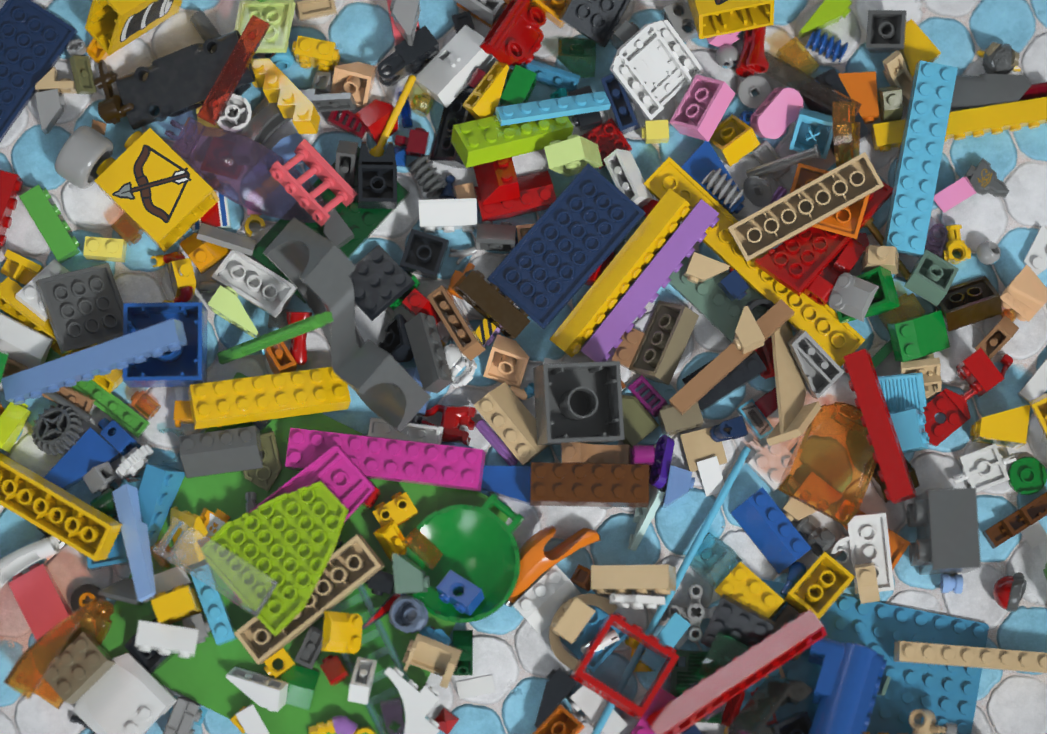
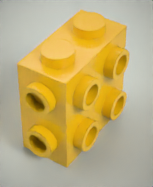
M299 35L297 41L293 42L292 52H294V58H296V62L300 67L306 69L315 67L319 71L329 72V70L334 71L335 66L339 65V49H337L335 42Z

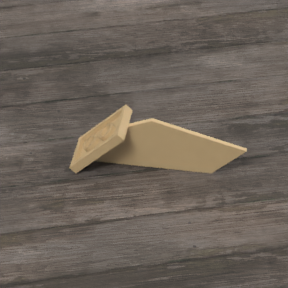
M789 321L785 322L771 335L779 422L766 439L769 446L802 436L822 408L818 401L804 406L807 391L805 382L787 345V342L793 337Z

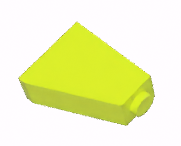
M10 402L1 414L0 449L10 453L32 413L27 409L28 405L24 403L14 405V403Z

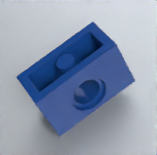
M452 570L448 572L436 587L439 599L446 604L451 603L462 614L465 612L471 616L484 599L481 588ZM457 593H463L460 596H455Z

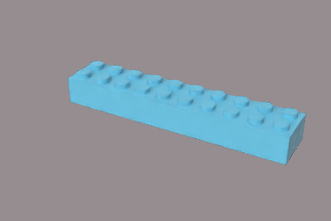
M922 60L916 64L883 246H894L900 254L915 257L924 255L957 76V67Z

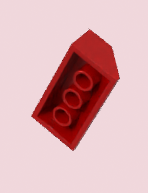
M548 170L517 177L520 198L482 205L478 186H475L474 190L481 220L493 222L547 210L556 200Z

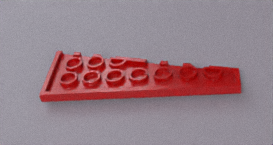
M883 181L884 186L869 196L860 229L892 195L893 188ZM810 227L784 241L777 248H772L760 259L757 258L754 265L800 296L852 238Z

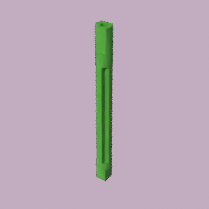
M332 312L313 315L217 353L219 363L224 365L323 327L325 324L333 322Z

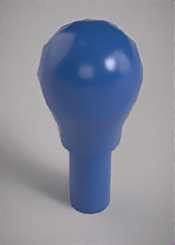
M794 562L790 566L786 579L787 582L780 592L783 596L786 597L792 587L806 573V566L803 563Z

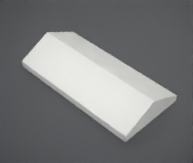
M234 250L229 252L211 276L213 280L225 287L229 286L236 291V294L275 318L287 307L296 291L295 286L245 254Z
M0 313V350L8 352L9 358L29 368L44 364L53 339Z

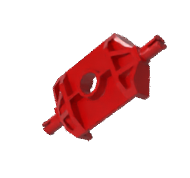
M972 387L963 395L945 388L927 403V407H923L924 412L922 413L926 417V424H924L925 432L929 436L928 444L935 447L938 446L971 418L967 400L976 394V391L969 394L974 390ZM937 413L945 415L944 423L940 424L935 421Z

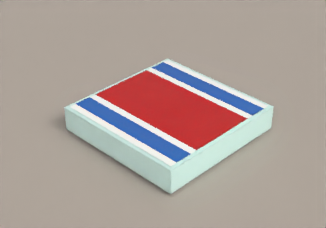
M226 189L215 191L219 201L192 226L193 233L199 231L201 223L220 229L231 228Z

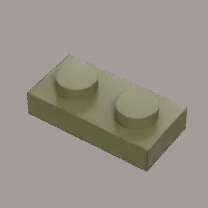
M73 55L69 60L77 94L96 93L89 56Z

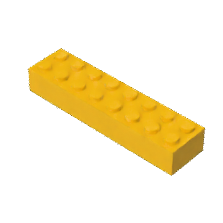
M332 367L189 385L188 391L194 430L346 410L351 402L348 384L334 373Z
M0 452V505L92 560L107 559L123 524Z

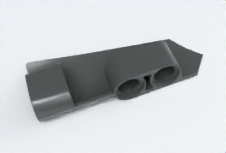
M957 75L950 110L1019 101L1032 84L1025 75Z

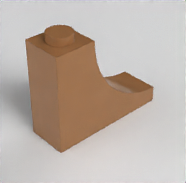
M581 442L561 443L562 463L631 464L630 445H597Z

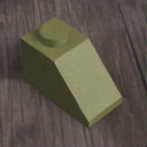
M898 86L878 88L881 123L901 120L903 113L902 89Z

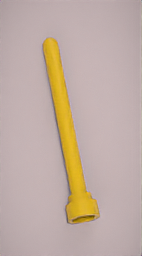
M414 75L408 77L377 146L374 145V148L370 149L369 153L372 156L381 157L384 155L385 144L415 83L416 77Z

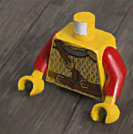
M172 252L164 256H152L151 259L155 258L157 262L156 265H152L153 267L164 266L166 263L173 289L174 301L164 300L162 303L190 301L194 296L196 279L191 259H185L181 252Z

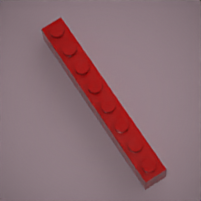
M862 349L843 356L845 360L843 363L846 374L849 373L851 378L849 381L852 392L855 391L857 396L854 399L858 410L861 409L862 411L861 422L864 428L867 427L869 433L866 435L870 446L873 445L875 451L872 453L876 464L879 463L881 469L878 471L879 477L882 482L885 481L887 489H884L887 499L897 504L917 497L869 351Z

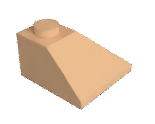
M362 62L335 66L330 94L351 92L355 99L356 107L363 109L368 105L377 66Z
M497 334L483 377L500 383L506 382L509 386L513 385L520 388L530 357L516 340Z

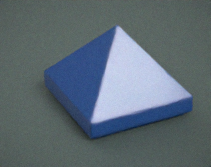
M394 147L397 166L406 167L407 147Z

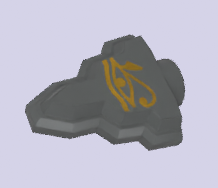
M982 158L976 167L974 165L970 166L964 177L969 179L976 193L981 195L989 193L995 197L1007 196L1009 193L1008 188L1004 182L997 178V173L990 168L991 164Z

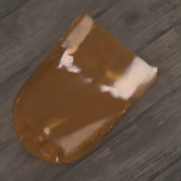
M835 402L830 405H822L818 414L800 437L777 489L847 526L859 511L875 470L876 463L872 455L875 451L873 445L870 446L866 435L869 433L867 427L864 428L860 417L863 416L861 409L858 410L857 407L847 403Z
M96 598L63 619L23 653L5 678L4 683L27 699H30L34 693L59 709L64 701L44 679V676L55 659L82 632L92 635L100 645L102 644L112 624V620H110V616L114 613L112 603L104 598Z

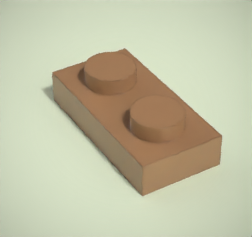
M634 328L628 334L624 332L621 338L623 341L617 347L611 361H620L621 366L629 369L645 333Z

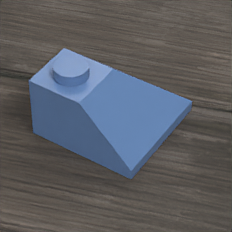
M670 466L661 508H667L687 494L690 488L693 489L695 477H692L691 471Z

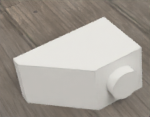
M357 658L350 682L348 701L368 704L377 660Z

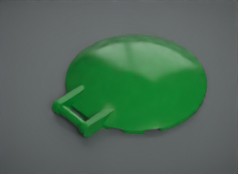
M495 493L488 498L482 507L460 504L451 505L433 512L417 526L409 539L406 556L424 570L430 580V587L427 588L428 592L414 593L413 596L424 604L429 613L440 619L457 623H468L484 619L499 610L510 598L516 587L520 573V554L513 533L524 520V517L521 514L517 515L498 499L499 496ZM493 505L512 520L510 525L506 524L490 510ZM450 570L482 589L484 599L471 616L465 612L463 614L458 612L454 605L451 603L446 604L438 597L439 594L436 587ZM457 593L455 596H460L463 593Z

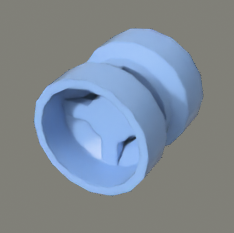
M941 574V593H948L949 591H953L956 594L962 593L963 576L961 574H955L954 576Z

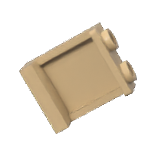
M417 634L415 641L410 640L402 662L405 663L403 671L407 672L409 665L442 676L440 686L447 688L462 651Z

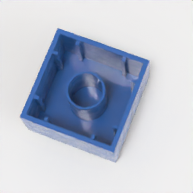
M202 302L124 303L123 336L174 318L182 321L187 344L181 346V349L177 351L163 352L162 356L148 357L142 363L128 364V367L123 369V382L129 388L189 387L192 384L207 383V309Z

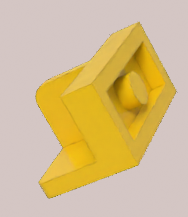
M7 249L4 255L7 259L0 272L26 285L44 268Z

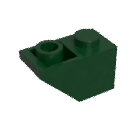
M453 630V648L462 651L453 675H473V630Z

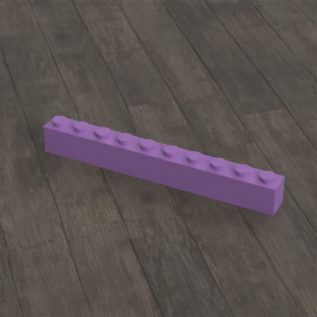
M702 199L699 200L580 351L594 362H606L611 356L608 352L612 347L616 349L623 341L620 337L624 332L628 334L635 326L632 322L636 317L641 318L647 311L644 307L648 302L653 303L659 296L656 292L660 287L665 288L671 281L669 276L672 272L677 273L683 266L681 263L683 258L691 256L695 251L693 248L697 241L701 243L707 236V233H705L709 226L713 228L719 221L717 217L719 213Z

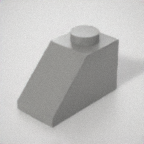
M58 89L35 93L41 129L45 134L51 131L64 112L63 105H66L65 97Z

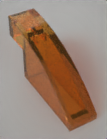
M833 102V141L836 167L859 155L860 122H855V102Z

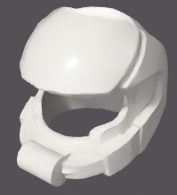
M456 344L444 346L443 350L446 354V360L453 380L451 385L455 388L462 385L466 386L473 379V374L477 368L475 360L470 361L464 356ZM466 366L465 370L459 376L456 377L458 372Z

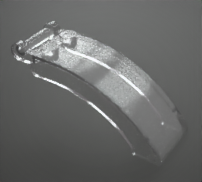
M173 517L169 529L158 546L155 545L152 551L212 587L241 608L258 616L278 582L221 544L178 518ZM178 527L183 529L170 552H166L165 548Z

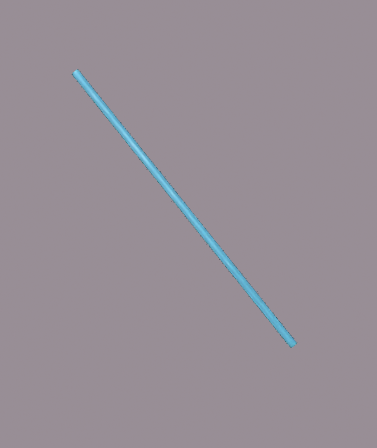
M744 446L683 560L676 574V590L751 451L749 447ZM671 591V595L664 596L665 605H659L645 635L654 634L676 591ZM640 643L615 688V691L619 694H622L646 649ZM610 702L607 703L591 734L601 733L615 705Z

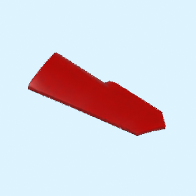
M859 233L857 239L852 238L803 293L817 304L825 306L829 301L838 277L844 272L850 273L865 249L869 246L867 234Z

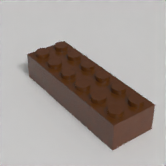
M531 462V506L648 507V464Z

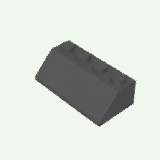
M256 426L178 436L180 457L186 478L263 468L260 430Z

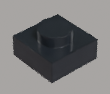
M470 11L452 15L456 34L465 25L475 31Z

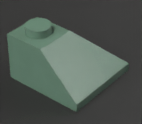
M392 554L395 594L428 592L427 588L430 587L429 576H426V572L406 555Z

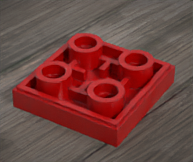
M613 118L606 120L581 135V137L598 144L603 166L598 167L599 170L606 166L603 159L614 150H632Z

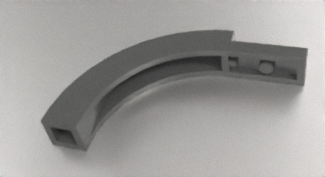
M316 88L301 90L314 104L317 112L356 110V102L351 92L318 94ZM270 103L261 109L242 130L232 154L238 166L257 165L259 153L266 140L280 126L293 119L283 117L277 106L278 103Z

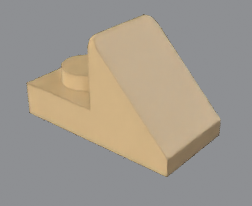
M55 67L35 85L37 92L58 89L60 93H77L75 83L71 79L62 78L58 81V71Z

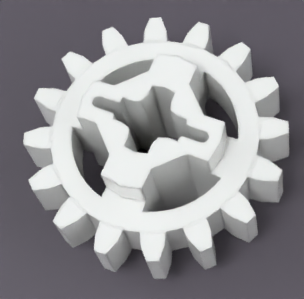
M147 444L143 445L140 449L134 447L121 458V464L115 472L121 479L127 478L130 474L133 477L136 476L141 470L146 468V464H149V457L153 455L154 451Z

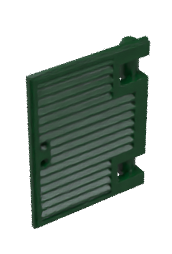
M676 650L675 654L685 657V667L678 666V658L671 670L670 694L678 698L685 690L693 688L702 679L714 674L718 668L724 667V656L718 652ZM722 705L698 722L721 724Z

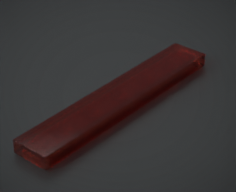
M252 15L197 114L199 118L214 126L216 125L270 27L269 23Z

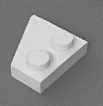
M1044 226L1038 230V234L1023 261V264L1025 266L1028 265L1036 275L1047 269V229Z

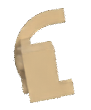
M581 594L569 599L557 610L551 621L549 629L551 649L556 658L572 671L579 660L564 649L559 636L570 644L575 641L595 613V610L588 605L598 607L608 615L614 613L617 605L609 604V600L601 595Z

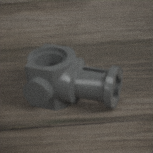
M807 517L796 526L797 531H800L808 538L807 542L812 548L810 550L818 557L835 544L836 536L827 528H816L809 522Z

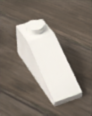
M236 666L226 674V678L259 706L267 708L269 711L278 712L286 704L287 682Z

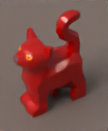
M435 405L426 410V414L423 415L425 417L433 416L438 411L443 413L440 427H443L442 441H459L469 446L471 441L469 433L459 429L461 425H464L469 430H474L475 422L471 420V417L474 418L477 413L476 408ZM422 420V424L437 426L428 421Z

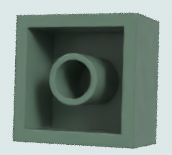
M926 249L924 255L915 263L904 287L933 305L938 306L947 294L959 269Z

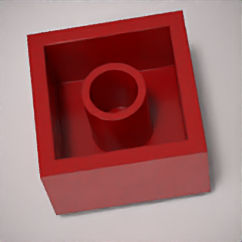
M979 348L956 366L958 376L962 380H966L969 384L968 388L972 387L974 389L971 393L976 391L975 395L981 397L1005 379L982 348Z

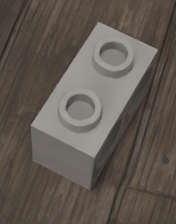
M678 0L663 7L662 14L665 20L669 21L684 43L698 37L688 2ZM681 10L683 15L677 16L674 14V11ZM689 26L692 31L684 32L682 27Z

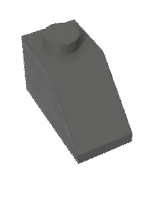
M339 140L336 151L335 171L353 187L358 143Z
M335 208L328 212L330 218L325 223L323 232L325 238L340 249L354 238V234Z

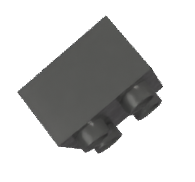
M620 361L542 364L533 368L537 446L574 442L605 443L624 440Z
M976 488L928 489L915 497L912 504H907L908 527H917V540L909 544V561L911 566H919V575L961 574L981 568Z

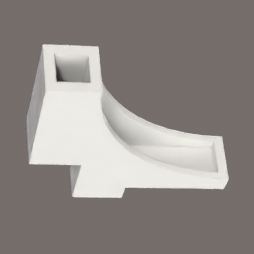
M389 667L384 673L397 687L404 704V734H438L440 732L437 728L439 724L431 717L429 720L425 717L440 701L437 697L440 693L431 686L429 689L424 687L419 692L417 690L419 686L411 679L407 682L402 678L404 673L396 667L394 669Z

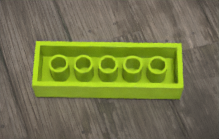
M494 115L453 125L451 142L465 167L468 168L542 150L544 147L549 146V143L552 141L567 140V137L572 135L574 126L567 116L501 126L497 116Z

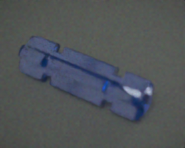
M409 95L401 110L403 128H411L413 126L410 101H408Z

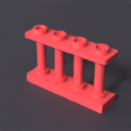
M304 139L295 149L294 153L296 155L284 165H281L279 161L274 162L269 172L285 188L286 192L292 195L298 204L311 215L312 219L320 226H323L330 218L328 212L341 202L347 207L358 194L315 148ZM300 161H303L310 169L295 179L288 171ZM313 175H316L323 183L308 193L301 185ZM326 189H330L336 197L321 207L315 198Z

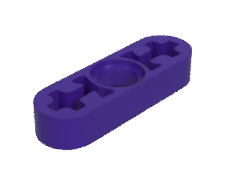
M662 435L657 441L654 463L652 464L649 483L658 489H661L668 480L675 444L674 439L667 435Z

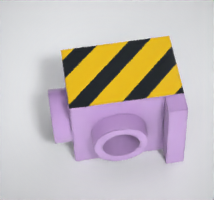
M484 318L475 332L485 347L493 343L496 338L494 334L499 335L500 329Z

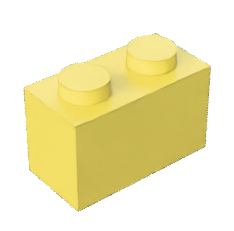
M85 236L83 255L87 260L125 262L127 243L124 239Z

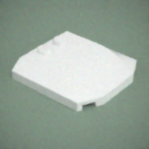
M668 20L645 24L617 50L610 67L611 72L646 119L650 121L664 109L663 105L686 84L692 83L696 74L701 75L704 72V69Z
M126 653L113 658L116 663L76 702L74 712L96 734H144L177 701L130 653Z

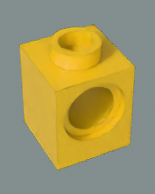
M285 648L280 649L264 661L266 664L264 667L265 671L270 677L274 675L275 678L280 677L296 665ZM276 659H282L284 662L280 670H276L273 667Z

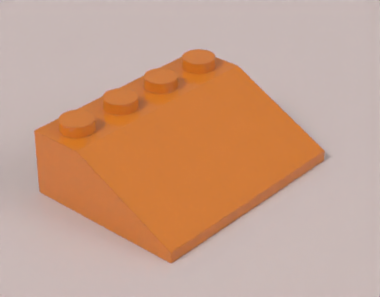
M798 163L790 193L830 171ZM870 195L811 227L857 239Z

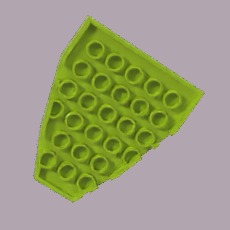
M319 481L309 487L299 488L292 493L279 495L258 506L257 509L242 514V517L225 523L201 547L207 563L274 636H277L305 608L334 552L348 509L323 482Z

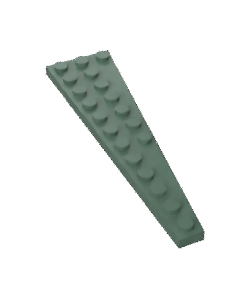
M643 216V218L636 224V226H635V227L629 232V234L624 238V240H625L626 242L630 239V237L633 235V233L637 230V228H638V227L641 225V223L645 220V218H646L645 216ZM685 256L681 261L683 266L677 273L673 271L669 276L671 279L669 284L679 291L698 312L703 314L714 327L718 328L733 343L735 330L745 305L754 299L764 298L751 288L745 290L747 295L738 301L736 298L731 301L718 286V283L729 274L727 272L704 282H698V284L688 281V277L683 275L690 257L687 258ZM757 306L753 308L751 313L757 321L768 309L764 306Z

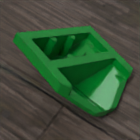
M294 665L285 672L280 680L288 683L286 704L310 710L321 672Z

